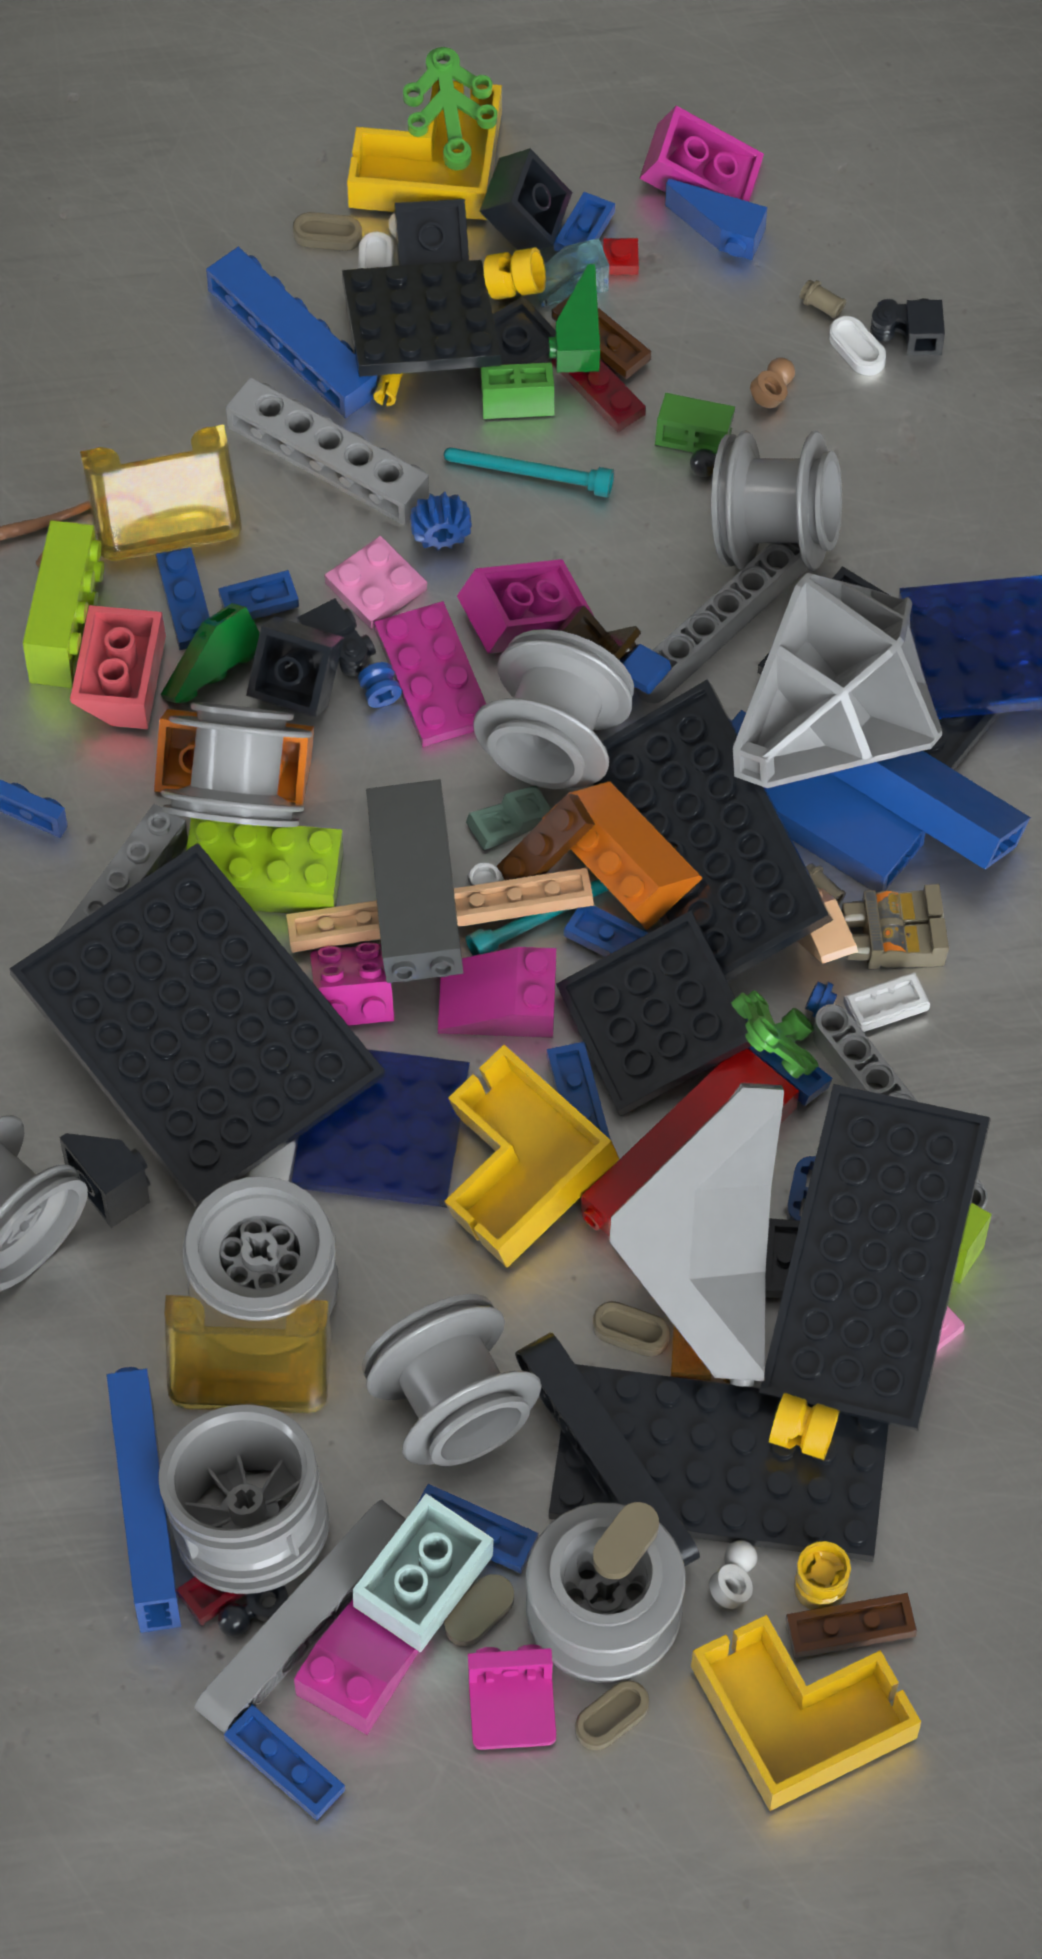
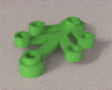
M438 47L430 51L426 57L427 71L416 83H408L403 89L404 103L410 107H417L422 104L424 94L437 80L440 91L421 112H415L409 116L408 131L416 137L425 135L428 132L430 123L443 110L448 143H446L443 150V160L448 168L463 170L471 162V147L462 139L458 109L475 119L477 124L484 129H490L496 125L497 110L494 106L488 104L480 106L456 90L453 79L470 88L474 97L478 99H486L492 94V80L486 75L475 76L461 67L460 58L454 50L447 47ZM442 60H443V61H447V63H446V64H441V63H439L438 61H442ZM482 84L486 85L488 88L480 90L477 88V86ZM411 92L419 94L417 97L408 96ZM484 114H489L492 116V118L483 119L481 116ZM415 122H421L424 125L421 127H415L412 124ZM459 149L462 152L454 153L452 150Z
M753 990L748 995L741 993L731 1002L737 1013L744 1019H748V1022L745 1024L748 1031L745 1037L757 1051L775 1052L784 1059L782 1065L796 1079L802 1074L810 1075L819 1067L817 1060L810 1052L795 1044L797 1040L803 1041L814 1031L812 1023L800 1010L792 1008L782 1017V1022L775 1024L768 1009L767 1001L757 991Z

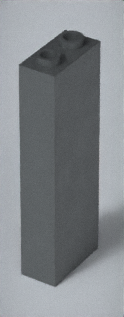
M441 779L367 788L369 826L386 982H408L411 980L464 974Z

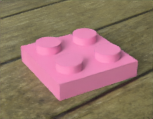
M382 536L373 540L324 575L325 584L370 629L374 628V621L390 617L427 591V581Z

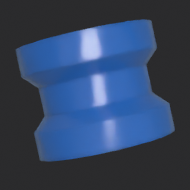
M378 662L371 664L358 675L360 687L367 691L365 699L370 707L382 708L397 701L402 694L400 684L393 679L395 676L394 670L389 663Z

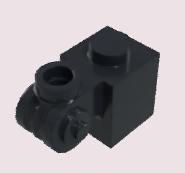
M922 298L907 300L906 304H898L893 299L881 300L872 312L870 332L878 341L883 342L893 339L895 332L903 334L905 336L907 356L942 355L945 337L942 300Z
M336 598L297 617V623L344 637L339 661L341 671L348 676L359 675L368 666V659L376 654L375 646L370 637L366 634L360 637L355 630L357 623L352 612L348 608L343 609Z

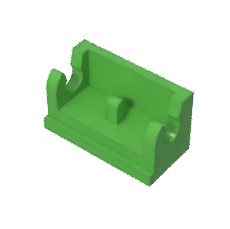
M552 363L481 367L483 419L554 416Z
M665 393L657 418L655 445L693 453L699 449L706 448L717 454L722 438L732 433L731 424L735 414V406Z

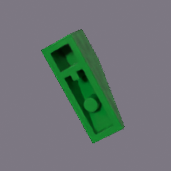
M595 264L587 265L556 321L555 337H549V358H556L557 373L599 372L600 336Z

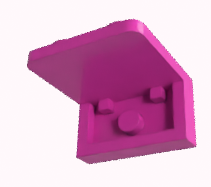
M366 942L358 946L344 948L326 946L310 953L314 985L347 1025L394 1021L392 985L386 982L381 944Z
M528 1644L520 1646L514 1651H501L496 1647H484L476 1650V1653H468L472 1741L476 1749L549 1746L556 1741L551 1648L542 1649L540 1645Z

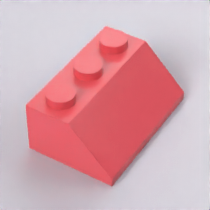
M89 605L70 696L72 704L111 726L138 729L149 728L166 639L162 612Z

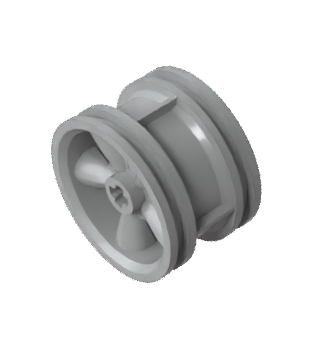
M232 1405L222 1407L194 1419L178 1432L168 1445L159 1469L160 1493L171 1522L172 1533L180 1558L186 1568L201 1582L217 1590L229 1593H260L276 1589L291 1582L304 1573L317 1559L325 1545L329 1532V1510L325 1493L319 1480V1470L312 1443L305 1431L293 1419L277 1410L264 1406ZM266 1470L272 1471L263 1488H259L253 1484H247L244 1471ZM215 1483L227 1495L220 1507L197 1503L204 1492ZM295 1493L287 1506L279 1512L280 1508L277 1502Z

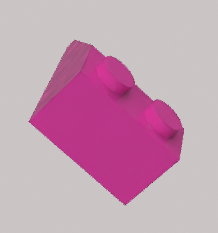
M676 105L657 124L639 179L665 193L666 183L669 178L749 202L764 153Z
M563 559L476 568L457 595L488 654L504 652L508 648L509 643L523 632L542 629L557 630L578 606L584 605L593 615Z
M515 947L462 958L464 974L449 975L440 979L438 1034L553 1038L557 948Z
M352 1599L315 1644L294 1678L296 1695L368 1735L419 1651L353 1607Z

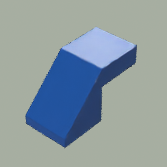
M637 644L630 654L619 660L630 673L634 687L648 695L672 669L670 660L642 644Z

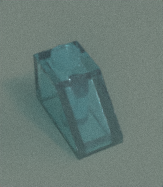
M599 238L565 246L545 263V289L542 293H537L541 307L560 303L571 295L588 264H595L597 294L608 291L609 263Z

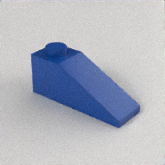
M668 178L666 183V207L719 251L726 252L734 257L753 260L766 229L768 207Z

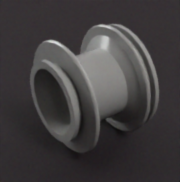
M747 430L741 431L738 436L727 434L722 438L715 458L711 493L713 536L721 563L726 567L736 565L742 570L755 558L759 543H799L804 564L809 570L816 571L823 563L826 551H832L835 548L842 517L841 471L836 454L833 451H828L825 440L818 431H811L806 437L800 458H760L756 441Z
M549 629L523 632L509 643L508 648L500 655L497 664L500 680L513 698L491 701L483 705L476 712L473 720L476 738L483 749L503 770L521 781L550 789L590 786L600 781L606 775L609 767L607 750L593 730L613 728L622 724L629 717L632 710V697L634 695L632 677L626 667L613 654L588 639L575 634Z
M191 703V709L197 710V717L177 715L169 717V721L172 723L197 727L191 785L181 789L162 790V796L172 799L171 804L163 805V812L190 818L274 827L299 826V819L292 818V813L302 812L304 806L287 801L277 795L283 738H310L313 734L308 730L285 727L287 720H293L294 714L232 705Z
M14 1115L0 1117V1291L8 1289L24 1280L58 1249L80 1218L88 1196V1188L78 1178V1173L74 1167L68 1164L56 1165L36 1174L17 1157L23 1144L24 1124L20 1118Z
M266 1176L246 1177L229 1182L216 1189L203 1200L194 1212L186 1230L183 1243V1264L188 1277V1297L192 1310L200 1324L214 1338L230 1347L255 1353L277 1352L291 1348L307 1340L318 1331L330 1316L336 1303L339 1278L335 1262V1234L324 1210L304 1189L280 1178ZM286 1263H290L294 1269L286 1271L281 1267ZM237 1275H244L245 1277H247V1279L241 1283H236L233 1281L234 1277ZM265 1282H272L275 1284L274 1287H270L267 1289H262L260 1287L261 1284Z
M479 1294L457 1295L419 1309L387 1330L371 1346L363 1359L362 1371L367 1380L368 1392L375 1398L383 1400L407 1398L419 1419L409 1430L402 1447L405 1459L411 1463L454 1466L472 1461L491 1452L521 1429L529 1417L531 1408L535 1405L540 1395L542 1385L538 1376L527 1371L501 1373L489 1351L497 1343L504 1330L505 1320L503 1314L494 1308L491 1301L485 1296Z
M618 1503L583 1505L559 1516L539 1535L531 1550L527 1564L526 1585L528 1591L526 1595V1616L529 1630L536 1644L542 1646V1649L551 1648L552 1663L562 1672L576 1679L591 1683L612 1684L630 1680L645 1673L656 1665L671 1648L679 1632L682 1620V1599L685 1591L684 1562L674 1538L662 1524L659 1523V1531L655 1540L627 1576L621 1579H608L596 1571L593 1564V1550L598 1540L622 1508L626 1506ZM584 1570H591L595 1573V1576L592 1579L585 1580L580 1577L579 1573ZM632 1590L641 1592V1595L635 1600L629 1599L626 1594ZM570 1596H579L582 1598L583 1602L580 1605H578L570 1598ZM601 1596L604 1599L597 1602V1597ZM612 1598V1603L608 1604L607 1601H605Z

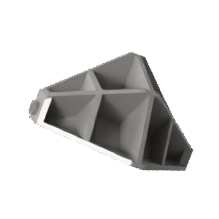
M808 572L799 580L794 587L733 746L734 777L765 788H771L928 750L935 745L942 736V728L923 675L910 629L912 601L908 597L900 599L870 588Z
M741 1083L732 1097L611 1216L610 1243L712 1375L715 1378L730 1379V1384L736 1386H753L754 1380L764 1381L765 1273L771 1185L783 1109L784 1089L781 1085Z

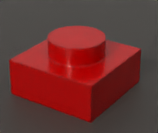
M603 238V275H638V238Z

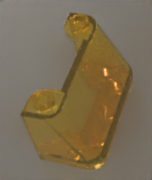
M224 424L205 427L194 433L191 438L192 451L121 464L118 454L109 448L98 447L80 451L90 516L94 525L96 540L101 541L102 557L111 561H121L226 541L240 533L242 530L241 515Z
M166 1295L164 1310L166 1380L168 1396L173 1404L184 1409L216 1410L232 1405H258L286 1413H312L325 1405L329 1391L332 1342L328 1301L312 1300L308 1304L299 1306L294 1313L286 1317V1329L205 1326V1312L200 1301L190 1296Z

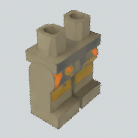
M940 884L924 885V889L919 891H881L878 893L875 890L864 891L862 901L843 903L841 912L848 927H862L863 934L852 935L858 952L847 955V960H867L868 970L880 969V966L898 968L945 965L949 944L945 918H943L944 911Z

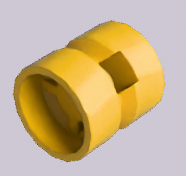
M535 247L516 250L513 255L509 252L487 255L484 261V278L490 297L498 300L515 297L517 292L522 296L542 293L546 285V271L540 251Z
M784 1393L774 1419L769 1443L788 1449L798 1445L803 1454L824 1460L832 1440L839 1410L819 1403L811 1408L808 1407L806 1399Z
M822 1541L807 1546L801 1552L796 1568L794 1590L799 1602L807 1609L813 1610L840 1605L844 1600L851 1572L850 1559L845 1550L837 1544Z

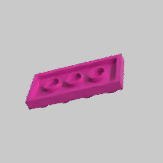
M444 601L374 621V630L387 662L393 667L394 679L402 688L401 696L422 747L474 732V717L476 712L486 704V701Z

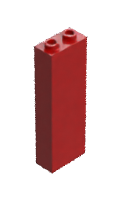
M748 1048L722 1061L581 1196V1213L584 1221L596 1231L601 1229L610 1237L611 1216L732 1097L741 1083L781 1085L784 1089L781 1123L797 1109L799 1090Z

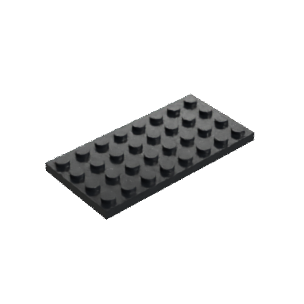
M707 679L603 740L602 743L609 756V767L606 775L600 781L594 783V786L611 782L700 874L702 879L660 918L662 925H665L681 915L692 911L727 981L830 923L833 921V918L766 788L734 777L733 746L738 734L713 685Z
M833 1084L765 1365L764 1381L761 1382L759 1390L760 1395L781 1400L783 1394L787 1393L806 1399L808 1406L811 1407L819 1403L838 1409L841 1414L919 1431L990 1126V1117Z
M575 1364L692 1538L727 1543L741 1540L757 1547L802 1552L807 1546L815 1542L827 1541L837 1544L845 1550L849 1559L873 1562L889 1424L839 1413L825 1459L822 1460L803 1454L798 1445L788 1449L769 1443L770 1433L781 1400L760 1395V1388ZM562 1430L560 1432L548 1519H557L565 1512L579 1506L593 1503H610Z

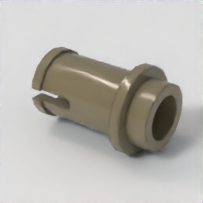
M808 280L799 295V298L804 300V305L809 306L811 304L830 315L833 319H837L846 305V299H842L823 288L818 280L815 282Z
M813 863L807 865L806 868L816 887L825 889L836 899L839 905L845 898L846 892L841 890L823 873L824 868L822 866H815Z

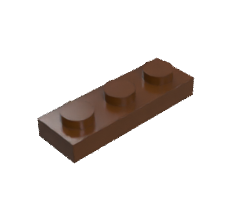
M571 295L552 309L551 318L554 321H557ZM598 308L600 359L623 378L628 379L651 360L652 351Z
M567 794L497 865L504 880L546 874L595 825L579 796Z
M908 1592L786 1614V1624L794 1659L916 1637L917 1633Z

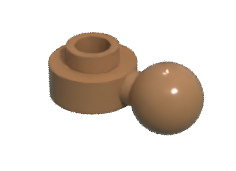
M783 357L776 358L769 363L767 371H762L751 382V394L757 404L772 409L776 408L787 397L786 385L795 376L793 363Z

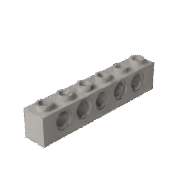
M250 377L226 406L228 428L404 526L410 520L411 508L417 506V500L429 497V475L420 467L407 464L395 457L388 449L378 448L367 442L360 434L349 432L338 426L331 418L324 415L320 416L307 409L302 402L296 399L291 400L278 393L274 387L267 383L262 384Z
M153 804L54 938L179 856L188 842L186 820L177 815L165 813L162 807Z

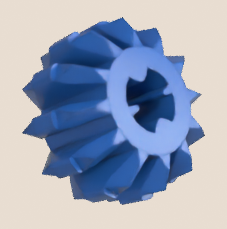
M443 492L440 496H434L430 493L429 499H418L417 506L411 508L410 522L412 534L415 541L422 543L423 548L434 546L438 551L441 547L447 546L452 549L454 543H464L465 536L471 534L470 508L466 501L460 500L458 494L448 497L446 492Z

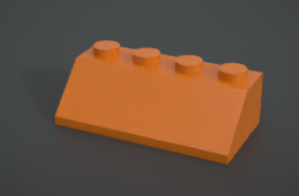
M167 709L159 719L154 792H161L164 789H181L191 785L197 727L172 723L169 721V717L175 715L197 717V712ZM286 723L285 727L304 729L313 733L310 738H283L277 795L287 801L303 805L312 759L314 726Z
M611 782L568 793L579 796L595 823L571 850L646 930L655 924L702 879L700 874Z

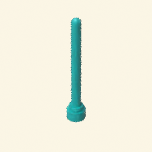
M452 447L445 449L443 453L445 460L449 462L587 486L588 491H594L596 496L609 498L613 487L614 469L599 467L598 470L591 469L590 472Z
M599 879L590 882L593 898L608 891L607 887ZM568 910L520 917L494 931L479 929L466 936L468 949L472 956L495 952L499 950L500 944Z

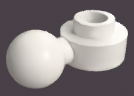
M741 1540L735 1541L727 1547L724 1557L726 1565L716 1571L709 1581V1588L713 1598L721 1606L728 1609H735L751 1597L753 1592L752 1581L747 1572L756 1565L757 1552L752 1544Z

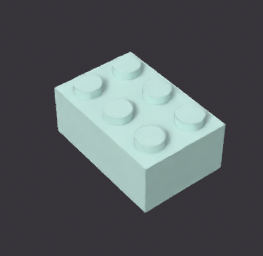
M425 1494L353 1588V1607L419 1652H422L493 1557L494 1539L428 1494Z

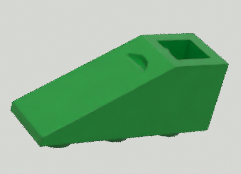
M231 603L201 623L160 694L164 700L179 704L188 702L197 696L199 688L207 683L213 684L227 676L228 669L236 664L247 663L255 657L260 632L245 606Z

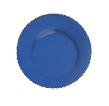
M817 981L805 1006L806 1010L812 1012V1017L815 1018L818 1010L823 1006L834 1004L837 994L831 992L834 984L827 982L825 985Z

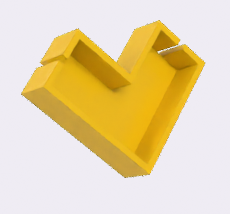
M438 80L432 85L430 101L440 91ZM453 81L454 88L464 94V85L458 81ZM482 84L477 86V88L480 90L488 88L486 85ZM492 84V94L486 99L474 97L470 89L471 100L480 106L488 104L496 108L497 123L493 128H481L475 119L458 109L462 139L471 147V162L463 170H452L444 163L443 150L446 143H448L443 110L430 123L428 132L420 137L411 135L409 131L356 127L347 180L349 208L394 212L395 203L465 199L466 219L487 220L480 212V208L494 171L502 115V85ZM484 114L481 116L483 119L492 118V116L489 114ZM459 149L452 150L454 153L462 152Z
M503 1045L479 1068L488 1088L491 1089L487 1094L479 1079L472 1074L448 1097L457 1117L496 1152L444 1202L453 1218L477 1241L480 1239L482 1245L508 1268L619 1160L612 1141L507 1046Z
M767 1615L733 1631L731 1648L734 1653L728 1655L730 1640L726 1634L693 1650L691 1668L769 1811L918 1737L921 1720L904 1690L897 1692L899 1682L881 1650L806 1686ZM894 1699L893 1706H891L889 1701Z

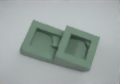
M534 785L505 794L501 804L470 812L466 823L482 849L486 850L533 830L551 810V807L539 788Z

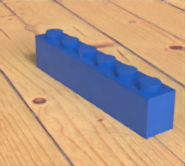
M238 246L206 268L208 291L345 419L374 399L373 395L377 388L378 375L359 377L356 357L351 346L346 341H340L333 335L326 322L320 318L316 319L308 311L300 298L291 296L276 276L271 277L263 270L256 257L253 255L248 256Z

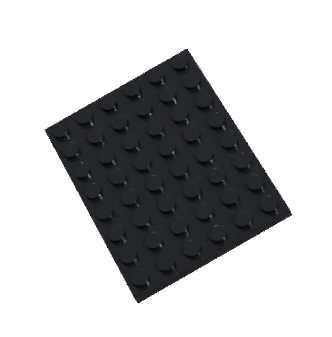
M199 843L10 968V975L196 1208L216 1189L229 1182L238 1180L385 1077L383 1067Z

